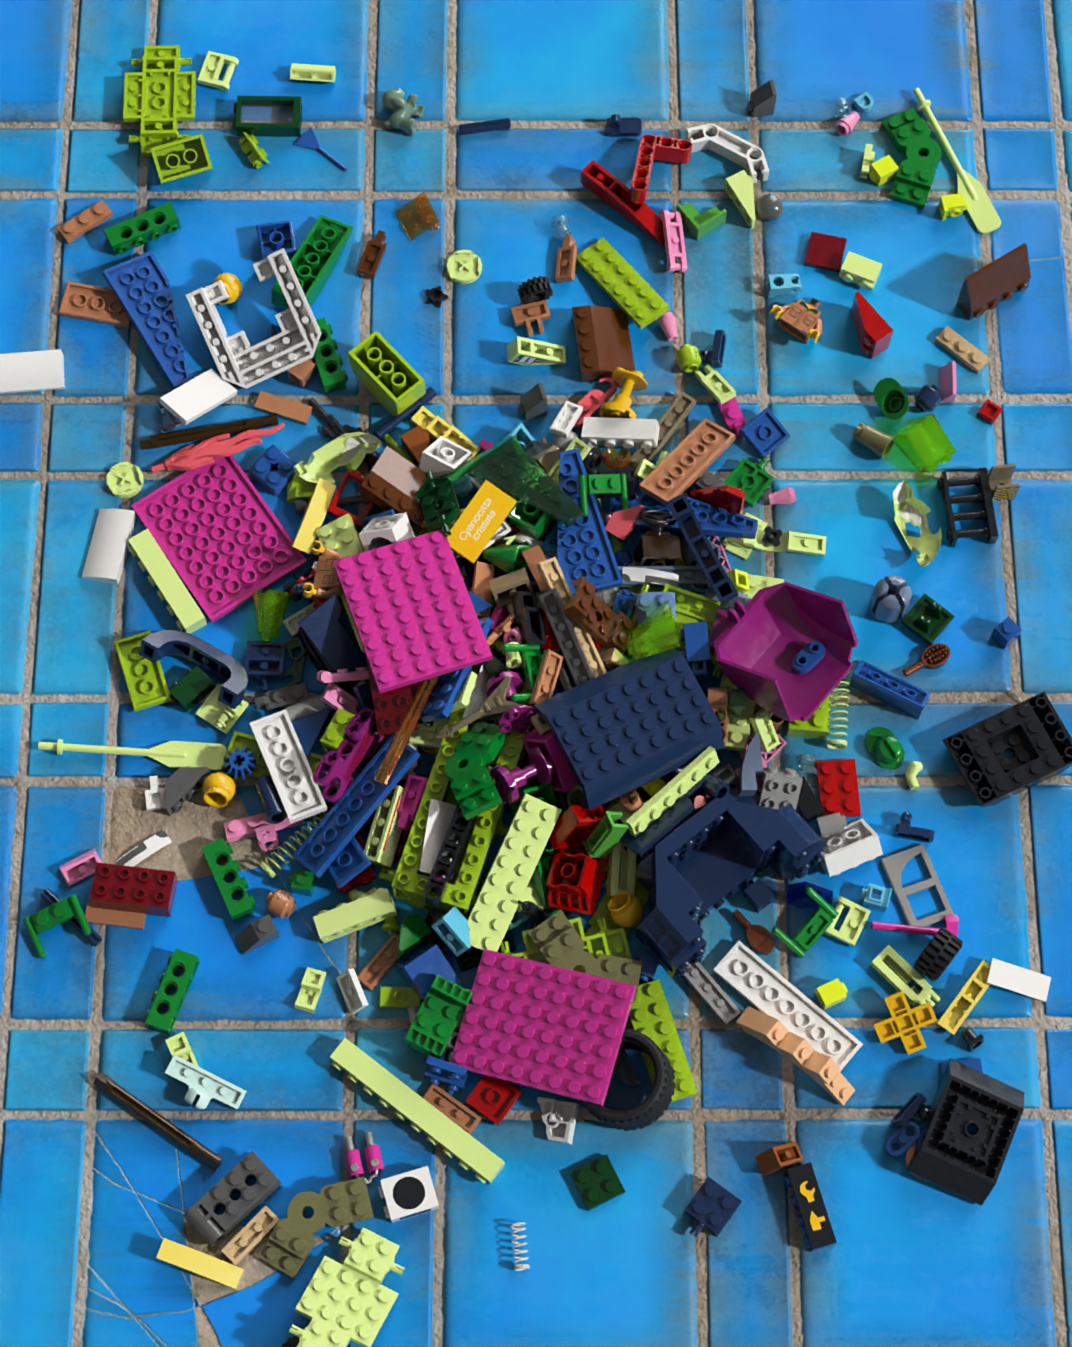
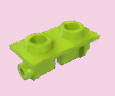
M243 132L246 137L239 139V146L246 155L252 152L247 158L253 167L261 168L264 161L270 164L266 158L268 155L265 150L257 145L259 143L257 138L253 134L250 136Z

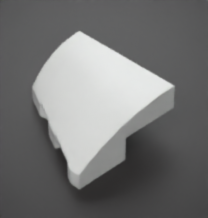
M538 1097L537 1102L541 1107L542 1120L546 1125L548 1140L572 1145L579 1104Z

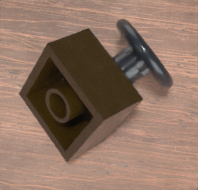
M646 510L641 512L639 515L640 520L650 526L649 531L641 537L634 550L635 566H677L681 559L680 538L664 530L665 527L676 523L673 514L662 510Z

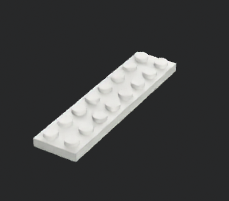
M738 941L713 969L714 973L759 1011L778 1019L789 1032L805 1038L815 1051L831 1057L841 1070L862 1047L863 1043L741 941Z

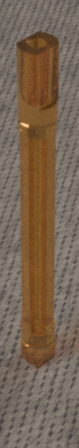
M439 676L421 682L374 778L379 784H387Z

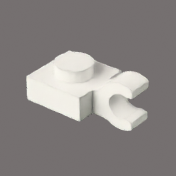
M149 776L151 790H145L147 811L165 809V788H160L158 776Z

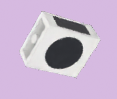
M428 1166L380 1180L382 1185L378 1186L381 1199L385 1198L387 1206L383 1207L386 1219L391 1218L392 1223L440 1209Z

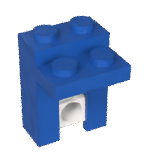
M454 1029L440 1059L428 1055L424 1078L427 1079L429 1084L436 1086L442 1084L446 1086V1089L453 1092L463 1091L469 1075L467 1068L450 1063L454 1051L452 1041L457 1039L459 1030ZM447 1050H450L447 1061H444Z

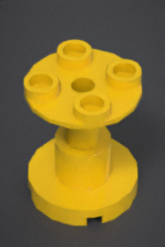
M617 367L612 374V379L622 386L620 393L614 396L613 402H605L601 405L599 415L604 418L636 419L635 412L630 409L632 403L630 395L632 390L641 391L647 388V382L643 378L644 374L640 371L631 372Z

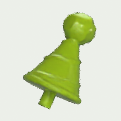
M396 917L386 919L381 930L389 932L388 935H392L393 932H399L400 928Z

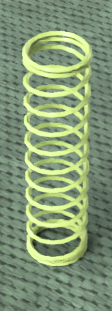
M846 674L845 676L848 677H844L843 679L850 678V676ZM840 681V683L847 684H838L837 686H849L850 683L846 681ZM839 688L834 689L832 692L844 694L849 693L850 691L848 689ZM830 695L831 698L829 699V704H830V706H829V711H830L829 715L832 714V713H833V714H837V715H847V714H848L847 711H844V710L831 711V710H830V707H831V706H834V707H838V708H847V707H849L848 704H846V703H835V704H832V703H830V700H831V699H835V700H840V701H846V700H849V697H847V696H834V697H832V696ZM829 716L828 726L830 727L828 728L829 735L826 737L828 740L826 746L830 749H844L847 747L846 740H829L828 737L831 735L846 737L848 734L844 732L830 733L829 729L845 730L848 727L845 725L831 726L829 722H847L848 719H832ZM835 743V744H843V745H842V746H833V745H830V744Z
M327 811L319 813L320 818H318L317 816H313L314 823H312L311 821H307L308 828L301 826L302 833L295 831V836L297 839H295L292 836H289V841L291 844H289L286 841H283V846L285 850L282 847L278 846L277 851L279 855L275 852H271L273 860L269 857H265L266 863L263 861L259 862V865L262 867V869L266 872V874L269 877H275L276 873L268 863L267 859L273 862L282 871V868L274 858L273 854L278 856L286 865H288V863L282 856L281 852L279 851V848L283 850L292 860H294L293 856L290 854L287 847L285 846V843L296 852L297 849L291 841V838L301 846L302 842L297 836V833L300 834L306 840L307 836L303 831V828L311 834L312 829L309 826V823L312 824L314 827H317L318 824L316 823L315 818L321 822V820L323 819L321 814L323 815V817H325L328 813Z

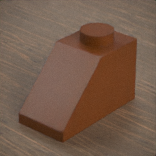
M420 425L401 435V444L418 468L422 452L430 446L429 440L431 439L427 430H423Z
M796 1142L772 1147L755 1156L758 1168L763 1176L776 1173L804 1161Z

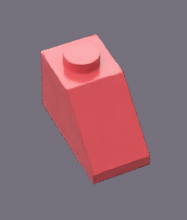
M638 505L614 512L612 515L609 514L604 522L606 531L622 540H627L645 506Z

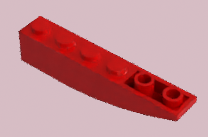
M594 160L581 171V183L658 244L662 246L665 243L661 218L647 204L631 202V190Z

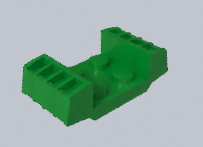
M436 975L402 1043L427 1056L440 1059L473 993Z

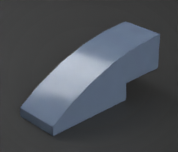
M759 734L754 735L743 756L738 776V796H754L757 791L756 777H760L763 772Z

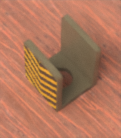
M1016 464L991 467L988 479L992 501L1015 499L1020 488V483L1012 484L1011 481Z

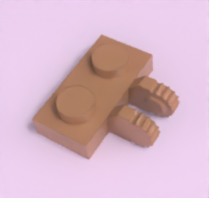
M546 300L511 307L515 327L526 325L528 336L531 337L533 336V329L530 323L537 322L539 334H544L542 321L551 319Z

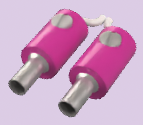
M372 1132L365 1133L367 1147L364 1148L369 1173L375 1172V1174L370 1176L369 1181L365 1178L366 1184L372 1183V1179L378 1175V1171L384 1170L379 1145H374ZM346 1137L347 1152L344 1153L348 1175L349 1178L356 1177L357 1179L364 1174L358 1149H354L352 1137Z

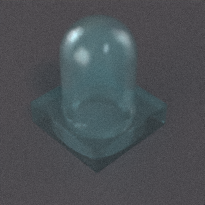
M843 97L837 98L835 102L836 118L849 115L851 104L846 103Z

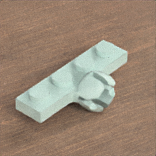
M176 1055L173 1056L165 1071L166 1074L189 1086L185 1095V1101L188 1104L193 1105L197 1095H200L195 1106L198 1109H205L210 1100L215 1098L238 1110L247 1092Z

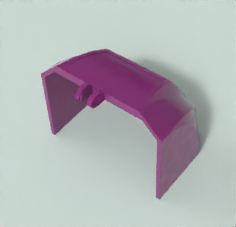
M783 582L760 589L745 607L741 601L737 600L734 603L735 610L729 608L727 616L732 621L714 641L716 659L729 680L755 703L790 722H794V720L807 721L851 670L853 662H850L853 647H857L858 640L844 601ZM813 641L822 643L825 648L824 658L808 673H796L792 668L793 658L808 643Z

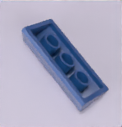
M863 660L853 673L849 685L916 719H919L931 693Z

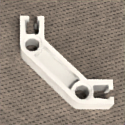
M715 124L687 128L686 140L692 143L691 153L709 149L746 168L747 174L752 177L754 183H757V172L754 171L757 169L761 170L762 180H768L769 168L764 153L758 146Z

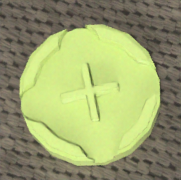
M470 250L456 251L447 259V275L457 284L473 283L481 275V259Z
M120 462L112 466L106 476V485L109 491L119 498H131L137 495L144 484L140 468L129 462Z

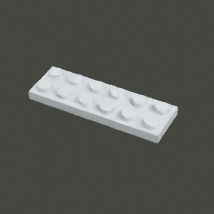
M286 709L250 722L251 730L290 824L326 811V803L318 784H315L313 781V772Z

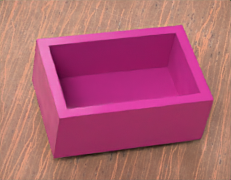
M534 728L522 737L527 752L530 748L538 746L542 750L546 761L552 763L554 772L551 774L554 791L568 792L579 784L552 730L539 735L536 728Z

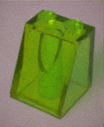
M934 414L918 417L893 435L896 437V446L920 473H932L938 469V464L952 459L951 455L956 452V449Z
M669 600L662 603L630 632L627 648L629 654L634 655L635 660L680 647V633Z

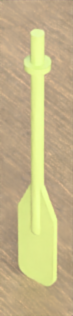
M915 88L913 93L919 102L917 108L925 113L957 173V193H962L963 199H966L967 212L977 231L981 234H988L999 229L1001 220L983 186L961 167L930 109L932 105L930 100H925L920 89Z
M58 739L57 743H38L39 750L57 751V755H62L63 751L146 756L169 768L208 767L211 771L223 770L222 764L227 753V748L223 744L169 741L149 749L63 743V739Z

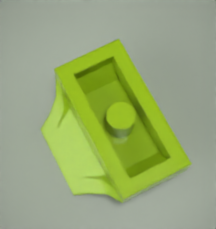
M295 472L292 480L287 484V502L295 503V499H302L308 502L317 483L306 481Z

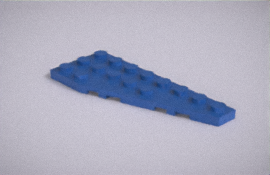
M147 252L103 270L102 275L172 389L175 390L189 382L190 375L180 338L181 334L176 311L174 310L173 297L170 292L169 279L152 252Z
M578 448L560 452L556 559L573 597L576 588L571 582L580 577H585L596 588L595 592L622 586L623 584L594 494H587L588 516H581L578 475H587Z
M636 484V496L628 497V508L643 505L645 506L643 511L662 510L672 513L669 507L640 491L639 484ZM620 497L610 499L606 518L609 514L612 515L614 512L621 511ZM687 497L705 535L755 539L758 520L738 513L733 515L727 513L726 509L720 507L715 509L710 507L708 503ZM639 518L633 530L649 531L650 525L642 522ZM677 522L664 529L671 533H682Z

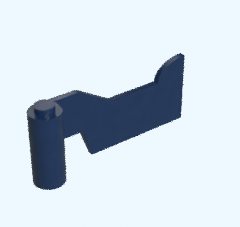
M333 595L298 622L334 673H337V669L348 668L350 672L356 671V667H367L366 654L357 648L337 621L341 615V606L336 595ZM363 679L366 683L370 682L369 679Z
M370 758L361 760L352 773L354 780L371 761ZM321 774L318 779H323L326 774ZM262 775L258 777L254 782V787L270 824H278L284 821L287 814L271 776ZM318 784V787L322 794L325 786H321ZM334 788L328 796L334 795L337 789Z
M708 772L687 793L650 824L645 831L634 837L627 829L619 842L644 858L659 842L696 812V808L689 799V796L697 789L713 799H721L729 793V785Z

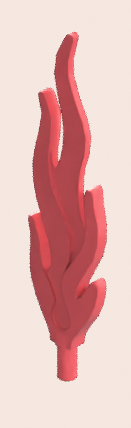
M281 423L270 429L247 430L233 438L230 437L229 433L208 438L196 446L190 444L165 459V462L151 466L152 472L154 474L166 469L168 471H187L214 463L213 458L228 457L253 445L261 444V438L257 437L272 435L281 430L285 424Z

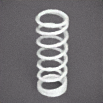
M524 1222L510 1224V1228L517 1229L510 1233L512 1236H516V1238L511 1240L512 1243L517 1244L512 1249L519 1251L512 1255L514 1258H518V1260L513 1262L516 1265L514 1266L515 1271L530 1269L529 1264L516 1263L527 1260L529 1257L515 1256L528 1252V1250L514 1249L515 1247L528 1244L527 1242L514 1241L527 1237V1235L513 1234L526 1230V1228H519V1226L526 1224Z

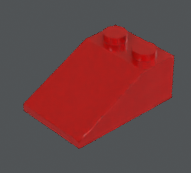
M857 291L854 296L851 312L861 350L865 355L873 359L889 347L893 329Z

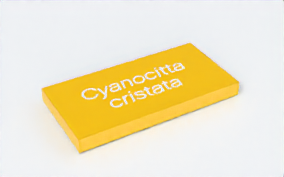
M485 480L450 530L451 535H448L447 539L451 549L474 564L517 501Z

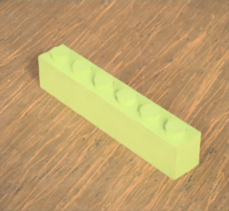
M148 528L128 539L130 544L128 549L133 557L137 556L139 559L137 563L142 572L146 571L149 575L147 577L152 587L156 586L159 590L156 592L161 601L165 600L168 604L166 609L171 617L175 615L177 618L176 624L180 631L184 630L186 633L191 634L207 624L205 616Z

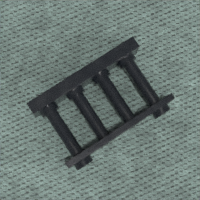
M979 468L977 475L974 477L948 480L946 471H942L940 478L937 479V486L942 492L948 528L946 530V539L950 541V546L955 547L957 538L978 536L987 538L988 544L996 543L998 530L987 468ZM978 486L979 492L977 494L950 497L949 487ZM981 503L982 509L978 512L953 514L951 504ZM984 520L985 526L983 529L956 531L954 521Z

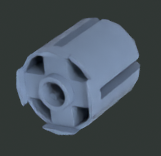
M888 575L885 576L884 580L880 579L876 583L870 599L869 610L877 621L880 620L893 624L899 622L904 617L912 598L911 587L906 586L907 581L904 578Z

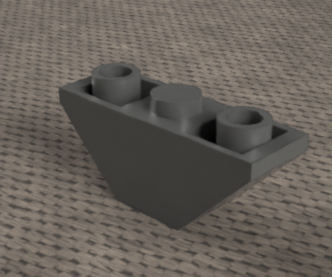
M208 767L179 768L165 781V809L168 815L171 816L173 813L179 812L183 807V803L196 795V790L203 786L206 777L211 774Z

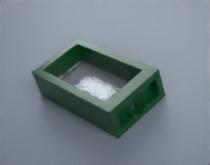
M237 96V103H234L236 118H233V129H236L237 136H245L243 132H246L250 136L253 134L254 136L301 137L303 107L301 97Z

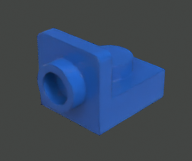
M619 590L616 594L612 611L615 613L622 611L630 619L636 595L630 590Z

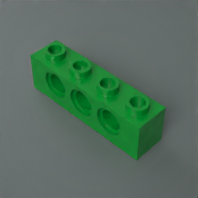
M168 202L104 229V232L114 255L123 254L134 247H140L148 241L159 239L167 233H173L181 228L173 206Z
M325 317L317 319L316 322L322 333L320 338L325 340L318 342L313 358L324 392L329 394L346 389L348 377L346 371L341 369L343 362L341 355L336 354L335 350H338L336 340L331 338L330 334H333L330 323H326ZM332 369H333V370H336V371L333 372V373H329V372H328L329 370H332Z
M222 838L201 847L233 922L255 913L253 906H256L252 894L248 896L246 889L249 887L245 877L240 878L238 872L241 871L238 861L232 860L230 854L234 852L230 843L225 844ZM220 859H227L225 865L217 864ZM232 875L235 877L233 882H225L228 876ZM236 893L243 894L239 900L232 899Z
M176 949L174 954H170L167 962L169 965L168 969L162 973L160 978L161 986L159 990L154 992L152 997L153 1005L151 1009L146 1011L144 1017L147 1027L168 1035L172 1032L200 964L198 956ZM177 969H183L184 972L181 976H174V972ZM175 987L176 992L173 995H167L166 991L168 988ZM161 1006H168V1011L166 1013H159V1008Z

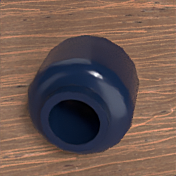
M924 385L914 396V404L922 412H932L942 401L940 389L935 385Z

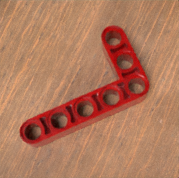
M651 134L643 135L631 183V202L642 204L646 201L654 160L686 164L691 158L692 143L684 139Z

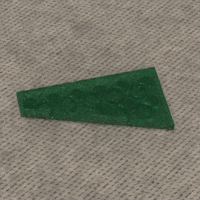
M512 438L508 439L468 471L469 476L483 481V483L487 480L510 497L524 504L527 503L533 506L534 509L541 510L568 526H572L584 516V511Z

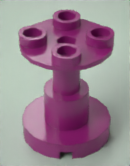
M512 671L499 673L500 677L495 678L493 676L487 681L484 690L488 698L507 676H510L511 682L505 697L510 702H513L510 698L511 695L520 694L524 687L519 674ZM526 705L511 708L500 717L498 722L499 728L502 733H525L529 729L528 726L532 724L530 718L537 713L531 706Z
M536 746L529 749L528 760L530 765L522 769L515 767L508 771L504 766L498 765L490 770L492 779H495L498 793L505 803L509 801L508 804L517 801L519 798L518 788L526 785V780L535 775L544 784H549L552 781L551 773L554 772V767L551 762L546 761L540 747Z

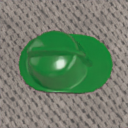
M884 378L876 384L874 398L882 413L889 419H898L904 416L909 408V400L899 382L892 378Z
M876 727L867 733L865 744L880 766L886 769H894L902 764L905 758L904 749L900 741L889 729Z

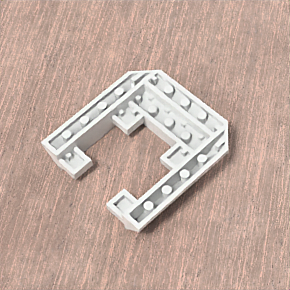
M284 248L252 264L260 282L276 276L290 307L275 315L282 332L251 347L244 331H240L230 337L228 336L215 307V304L229 298L221 280L186 295L222 379L246 389L313 358L322 334Z

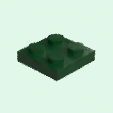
M607 1155L570 1173L588 1211L625 1193Z

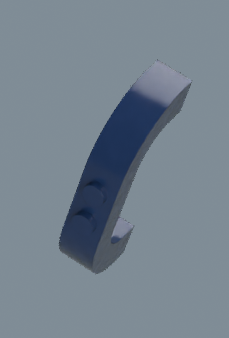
M682 493L667 501L678 526L719 602L723 604L738 596V592L721 565L685 494Z
M162 630L151 633L142 639L139 655L153 663L170 655L186 658L225 682L221 685L218 701L232 709H235L242 702L248 683V675L242 664L235 658L204 640L182 631Z

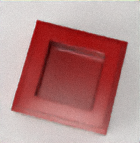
M987 399L978 411L977 416L993 425L1003 408Z

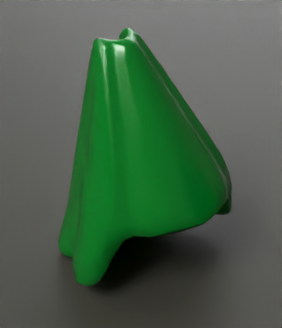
M512 545L484 549L482 557L505 574H509L522 568L526 569L527 564L522 556V551L531 548V546Z

